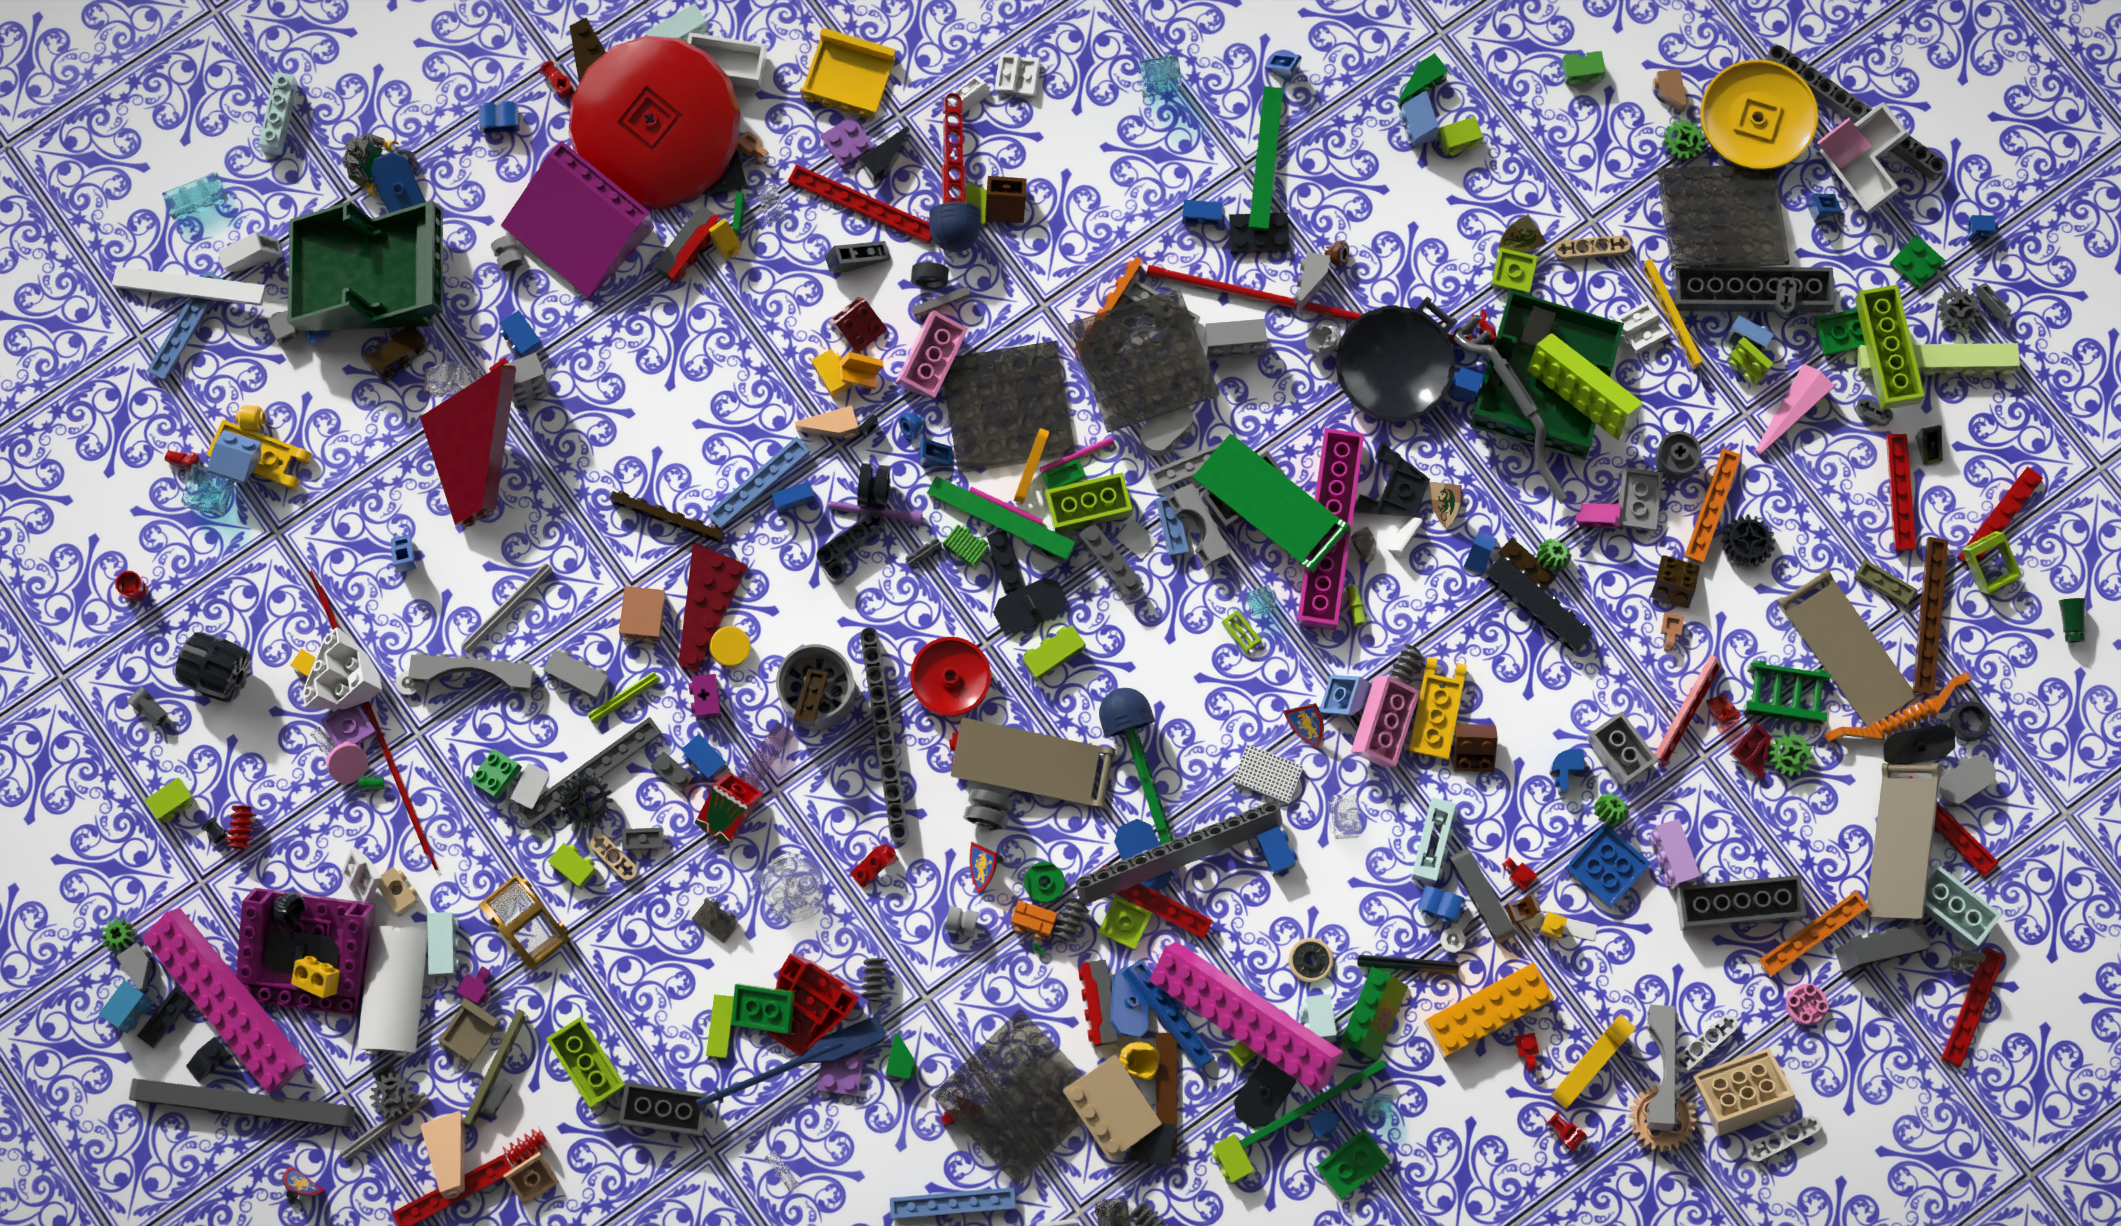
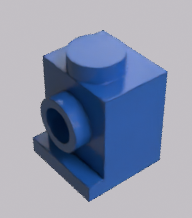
M1971 215L1967 221L1968 240H1972L1973 237L1988 239L1993 234H1997L1998 223L1995 222V216Z

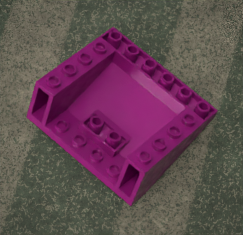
M561 140L543 161L501 223V228L514 236L519 243L585 297L590 299L654 230V225L648 210Z
M254 888L242 901L236 977L258 1003L356 1016L361 999L367 964L370 927L374 926L376 904L300 894L305 901L306 909L301 913L300 920L293 932L330 936L340 947L337 970L340 971L337 992L335 995L322 998L292 985L293 973L274 971L263 959L266 938L278 930L271 920V905L274 900L289 892Z

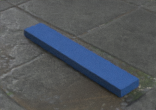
M1141 959L1128 967L1125 972L1196 1068L1199 1070L1212 1062L1215 1057L1167 992L1149 981L1153 973L1145 962Z

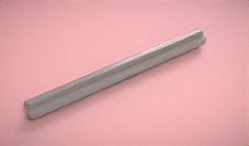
M544 563L461 644V647L467 653H470L552 573V568L547 563Z

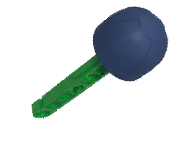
M1127 687L1115 689L1108 693L1101 702L1099 708L1100 723L1105 738L1125 733L1162 845L1174 839L1137 730L1155 722V718L1149 701L1141 692Z

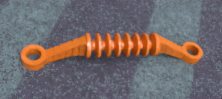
M1969 672L1954 677L1937 697L1924 700V705L1917 703V709L1914 706H1910V712L1907 709H1903V716L1900 712H1896V719L1889 715V723L1883 718L1881 719V725L1876 721L1873 722V725L1866 728L1843 726L1826 733L1824 736L1828 743L1843 736L1883 741L1885 740V734L1888 737L1892 736V730L1894 733L1900 732V727L1903 731H1906L1907 725L1910 728L1914 727V721L1918 725L1921 724V718L1925 722L1928 721V714L1931 718L1937 717L1939 710L1954 688L1968 683L1972 680Z

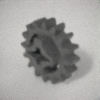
M1958 287L1956 291L1950 288L1948 293L1944 292L1943 298L1938 300L1940 305H1938L1936 310L1941 311L1938 318H1944L1943 324L1950 323V329L1954 325L1957 330H1960L1962 325L1967 329L1969 324L1973 325L1976 322L1975 319H1978L1980 316L1977 312L1981 310V307L1976 306L1980 300H1974L1975 293L1969 295L1967 288L1964 292L1961 291V287ZM1954 298L1953 302L1947 303L1948 300ZM1970 314L1968 318L1963 319L1965 315Z
M389 1073V1078L382 1075L381 1082L375 1080L377 1087L370 1089L374 1095L369 1096V1099L375 1101L371 1106L377 1108L376 1112L379 1115L383 1112L385 1118H388L389 1114H391V1117L396 1119L397 1113L403 1117L404 1110H411L408 1105L415 1103L411 1097L415 1096L416 1093L410 1091L414 1086L412 1083L408 1084L409 1079L407 1077L402 1079V1075L399 1073L396 1075V1078L392 1073ZM380 1092H382V1099H381V1100L379 1099V1097H380ZM406 1092L405 1099L403 1100V1093ZM391 1093L396 1095L394 1099L389 1096ZM392 1106H399L397 1108L390 1109Z

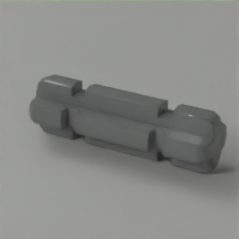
M934 538L930 541V544L926 543L914 551V554L908 555L905 560L910 567H913L917 564V561H922L931 555L934 550H939L942 544L938 538Z

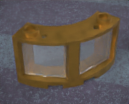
M515 874L479 903L478 906L507 941L511 940L509 944L527 966L533 970L568 942L570 938L566 934L568 929L562 921L557 923L530 890L532 885L525 877L521 879Z

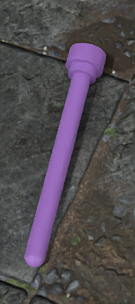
M829 501L827 504L829 509L867 515L878 513L882 517L907 520L913 526L920 527L922 523L923 511L920 510L907 513L876 509L874 507H858L855 504Z

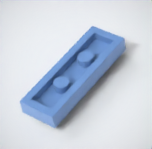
M1167 497L1157 498L1156 504L1168 557L1188 554L1189 549L1181 516L1174 514L1166 499Z

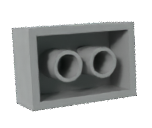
M1265 319L1206 323L1204 332L1206 358L1220 360L1223 357L1231 356V358L1237 359L1243 355L1259 357L1265 354L1267 346Z
M536 353L504 364L516 367L512 395L514 406H523L529 403V400L544 398L551 392Z
M1622 711L1589 733L1586 738L1622 787L1650 769L1659 760Z

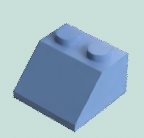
M1426 91L1403 104L1399 113L1400 121L1402 124L1405 123L1407 129L1405 130L1406 138L1408 141H1411L1413 147L1435 141L1439 127Z
M1739 315L1725 341L1736 347L1738 342L1745 337L1763 353L1774 334L1767 327L1758 326L1750 318Z
M224 430L215 442L207 473L244 485L261 460V442Z

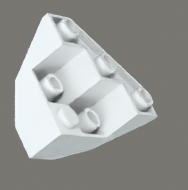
M336 627L323 639L302 693L306 708L347 709L371 700L382 690L380 675L368 655L340 628Z

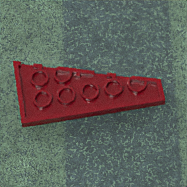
M693 542L678 665L697 674L710 648L711 638L718 631L748 565Z

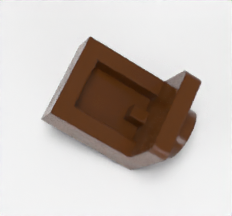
M1533 893L1523 899L1509 902L1505 905L1512 924L1532 919L1541 912L1540 904Z

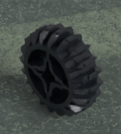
M1747 514L1744 519L1742 515H1739L1738 520L1733 518L1731 524L1725 526L1726 530L1722 532L1724 538L1721 539V543L1726 545L1722 547V550H1728L1726 557L1732 556V563L1738 560L1739 567L1743 563H1746L1747 568H1750L1751 563L1757 567L1759 562L1764 564L1766 562L1765 558L1769 559L1771 557L1770 552H1773L1775 549L1772 545L1776 542L1771 537L1775 533L1772 531L1768 532L1771 525L1764 526L1765 519L1759 522L1757 521L1758 516L1751 519L1750 514ZM1745 527L1743 535L1733 537L1736 530ZM1753 529L1756 530L1761 536L1756 535L1753 532ZM1746 537L1752 541L1750 546L1747 541L1745 542ZM1763 545L1761 552L1752 555L1753 547ZM1736 546L1741 547L1744 553L1740 552Z
M583 773V779L576 774L575 778L577 781L574 782L569 778L568 781L571 785L569 787L566 784L562 785L566 792L559 791V795L564 796V798L557 800L558 803H564V805L559 807V810H566L562 817L567 818L570 816L568 819L570 824L576 820V827H579L581 822H583L584 828L588 827V822H590L592 827H595L594 820L597 819L599 823H602L603 821L600 816L603 815L606 818L609 816L604 812L605 809L612 810V807L607 805V803L613 802L612 798H607V796L612 794V791H604L609 785L607 783L601 785L603 781L601 777L595 782V774H592L590 779H588L587 773ZM584 785H593L600 792L589 794L586 792ZM578 787V797L569 803L571 793ZM583 794L587 798L590 797V800L587 801L588 808L583 803L580 804L583 801ZM601 799L599 809L593 814V804ZM584 808L587 816L575 815L571 809Z

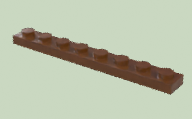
M1928 537L1926 540L1912 692L1930 696L1934 695L1948 551V540Z

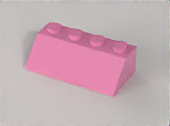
M934 310L929 313L895 384L912 393L935 398L968 328Z

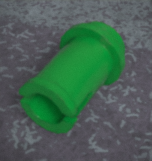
M363 776V778H359V790H363V792L375 789L384 790V776L372 778Z

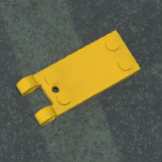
M222 419L206 454L207 457H211L215 442L224 430L261 442V460L252 474L281 484L291 490H297L301 481L285 473L292 458L309 464L313 455L311 452L253 430H242L239 425Z
M1427 657L1408 752L1448 760L1467 665L1457 663L1454 679L1434 675L1437 658ZM1443 683L1445 688H1440L1439 685Z

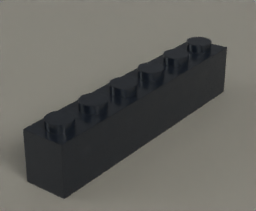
M1501 555L1486 571L1484 578L1574 655L1592 637L1593 632H1591L1592 629L1588 624L1577 620L1576 615L1571 610L1564 609L1556 597H1550L1542 585L1539 583L1535 584L1530 580L1528 573L1517 569L1515 563L1510 558H1505Z

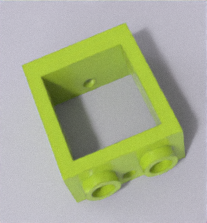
M1995 531L1961 549L1980 592L1988 593L1989 595L1994 594L2000 590V587L2012 585L2017 582V578L2023 576L2003 532ZM1997 545L2008 572L1986 583L1975 556Z

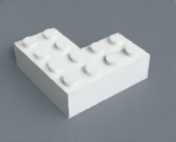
M689 32L687 43L710 54L731 79L732 85L761 88L767 57L766 44Z
M1884 102L1855 123V126L1863 133L1872 146L1840 170L1824 150H1820L1821 154L1868 214H1871L1901 191L1878 159L1909 136V133Z

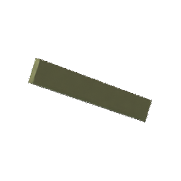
M517 1009L463 1120L470 1127H474L527 1017V1014L520 1009Z

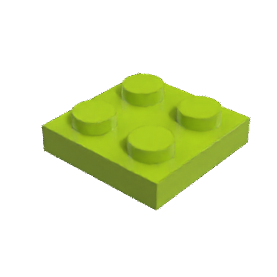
M1500 247L1490 286L1529 295L1538 256Z
M1115 896L1098 934L1135 951L1152 912Z

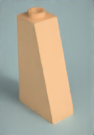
M460 1111L420 1125L437 1184L444 1199L455 1198L459 1196V1193L464 1192L465 1123Z

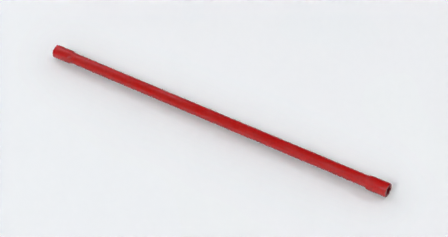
M1148 265L1146 276L1162 280L1167 279L1297 309L1298 303H1294L1295 298L1171 271L1154 265ZM1308 302L1301 309L1352 322L1362 315L1361 313ZM1448 333L1447 336L1450 344L1460 347L1453 339V334ZM1464 336L1468 341L1475 339L1472 337Z

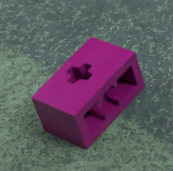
M716 674L692 676V683H688L689 693L694 696V702L691 703L692 715L696 714L697 720L722 717ZM703 694H707L706 701L702 700Z

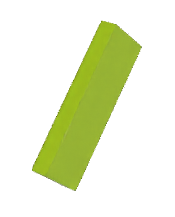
M714 994L706 1056L727 1059L734 996Z

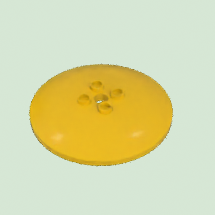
M1746 60L1725 68L1713 78L1702 98L1700 121L1707 141L1725 160L1746 169L1770 170L1789 164L1807 149L1817 128L1818 109L1811 89L1796 72L1773 61ZM1755 114L1761 115L1763 120L1755 122L1752 116Z

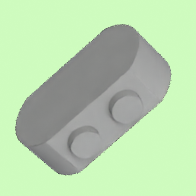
M1169 401L1141 428L1140 443L1144 451L1152 456H1163L1166 452L1171 453L1177 447V442L1181 438L1183 440L1186 439L1192 432L1193 413L1190 407L1181 401Z
M1975 755L1969 759L1966 756L1957 762L1959 766L1952 769L1950 766L1942 771L1938 789L1939 801L1945 806L1956 808L1989 787L1995 781L1996 770L1988 758Z

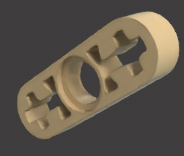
M596 834L591 838L590 845L593 851L624 881L630 882L636 879L638 870L635 864L604 834ZM604 839L603 844L608 849L604 856L602 853L605 851L600 846L596 848V840L602 841ZM613 852L620 855V859L616 863H611L608 860L609 855ZM622 863L628 869H630L631 867L633 868V874L631 876L628 874L624 876L625 871L620 866Z

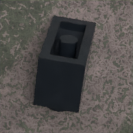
M213 1037L197 1050L186 1067L195 1079L200 1082L232 1055L219 1039Z

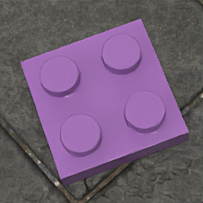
M854 115L820 135L841 168L874 149V145Z
M360 705L347 709H338L321 719L336 746L347 741L359 745L377 734Z
M852 1054L835 1062L821 1063L817 1091L858 1097L864 1055Z

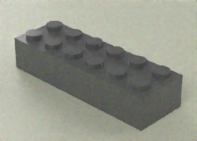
M1801 875L1678 886L1675 890L1680 931L1802 920L1806 916Z

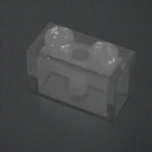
M1357 794L1332 795L1331 801L1328 802V813L1332 814L1333 821L1329 823L1330 834H1334V839L1359 838L1360 825Z

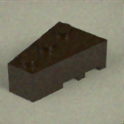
M587 17L569 25L579 83L587 68L606 53Z
M405 327L392 335L391 341L385 345L382 342L379 343L377 350L370 354L365 352L362 356L368 367L384 384L386 381L394 379L397 375L396 373L402 368L406 369L409 367L412 360L417 356L420 357L425 354L429 345L415 327Z

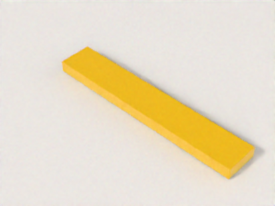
M1652 258L1645 261L1642 269L1692 369L1700 368L1703 360Z

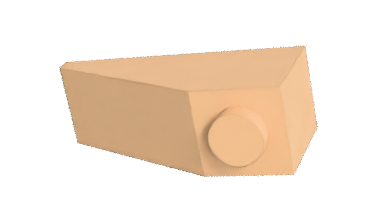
M852 405L794 422L798 432L845 439L853 438L859 433Z

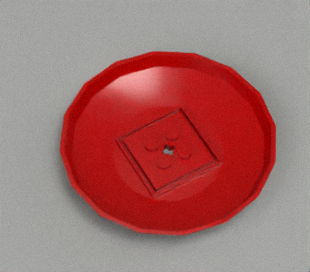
M643 36L613 46L587 68L571 99L568 134L573 150L644 208L663 210L696 199L722 177L738 147L741 112L731 79L710 54L680 38ZM647 115H654L653 119L655 121L653 124L651 122L646 123L648 121L646 119Z

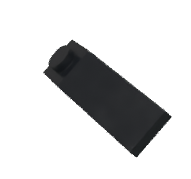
M908 126L860 158V165L874 183L885 179L889 175L910 137V128Z
M885 241L835 245L825 255L830 274L848 272L891 259Z

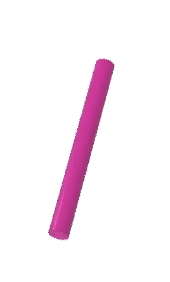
M1109 437L1044 465L1039 470L1041 474L1113 445L1115 444L1112 437Z
M972 486L969 489V492L1042 525L1043 519Z

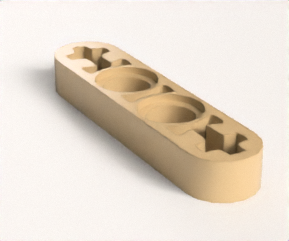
M1623 235L1563 240L1556 244L1554 255L1559 260L1619 256L1629 251L1631 242L1628 237ZM1621 241L1622 244L1625 245L1624 249H1621L1620 246L1616 245H1618ZM1605 243L1607 250L1599 251L1597 244ZM1584 244L1588 247V251L1581 253L1578 251L1577 246ZM1572 245H1574V248H1573L1574 254H1572V250H1570L1571 247H1572ZM1561 247H1564V249L1567 250L1566 254H1563L1562 251H1559Z

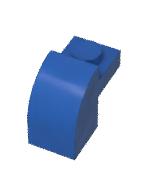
M411 535L392 538L391 553L396 572L401 573L417 569V559Z
M1583 749L1562 751L1553 760L1549 774H1557L1554 777L1555 788H1558V793L1568 792V773L1583 772Z

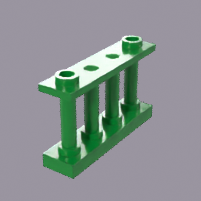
M1759 660L1750 663L1747 671L1755 672L1752 699L1743 706V714L1824 725L1827 721L1828 713L1822 712L1820 709L1823 682H1828L1832 674L1826 673L1825 670L1821 669L1809 671L1767 665L1766 662ZM1763 673L1775 675L1773 697L1770 704H1764L1760 700ZM1783 676L1795 678L1793 700L1790 707H1784L1780 703ZM1803 679L1815 681L1813 704L1810 710L1802 709L1800 706Z

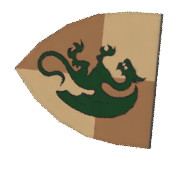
M1527 214L1513 222L1505 230L1500 239L1498 250L1501 247L1518 252H1527L1547 244V241L1530 215Z
M1429 482L1430 500L1433 510L1441 524L1448 529L1459 514L1463 497L1462 485Z

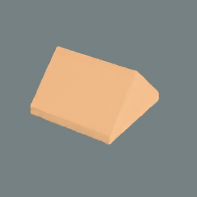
M540 1152L504 1174V1177L523 1205L559 1183Z

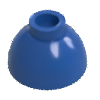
M331 330L305 331L309 344L321 342L325 337H329Z
M906 413L900 416L899 426L907 439L914 440L920 436L923 427L926 426V422L922 416Z

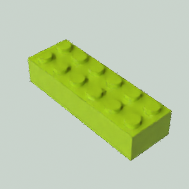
M1898 284L1859 291L1855 297V303L1880 409L1920 404L1925 396Z
M1551 333L1536 345L1528 371L1533 376L1546 384L1618 441L1634 428L1643 402Z

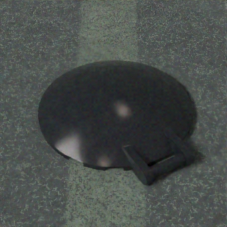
M1428 296L1416 309L1388 305L1368 311L1358 317L1343 334L1336 354L1337 377L1347 398L1365 414L1390 422L1409 421L1430 412L1446 396L1453 380L1455 368L1454 351L1447 334L1456 325L1458 320L1448 316L1432 303V299ZM1425 308L1430 310L1433 314H1435L1447 325L1445 327L1441 326L1437 321H1435L1432 317H1430L1427 313L1424 312Z

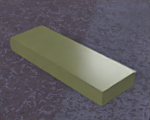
M1865 559L1854 576L1857 580L1905 607L1909 605L1917 591L1915 587Z

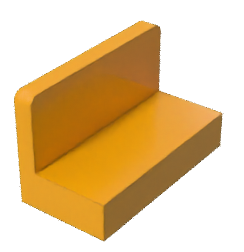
M848 352L839 361L842 382L873 390L877 388L876 374L884 367L883 360Z

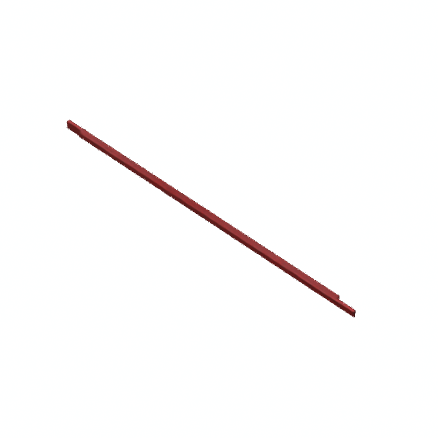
M312 570L309 571L332 629L339 628L322 586H318ZM369 701L364 702L363 705L372 726L377 732L376 737L424 853H428L436 871L438 867Z

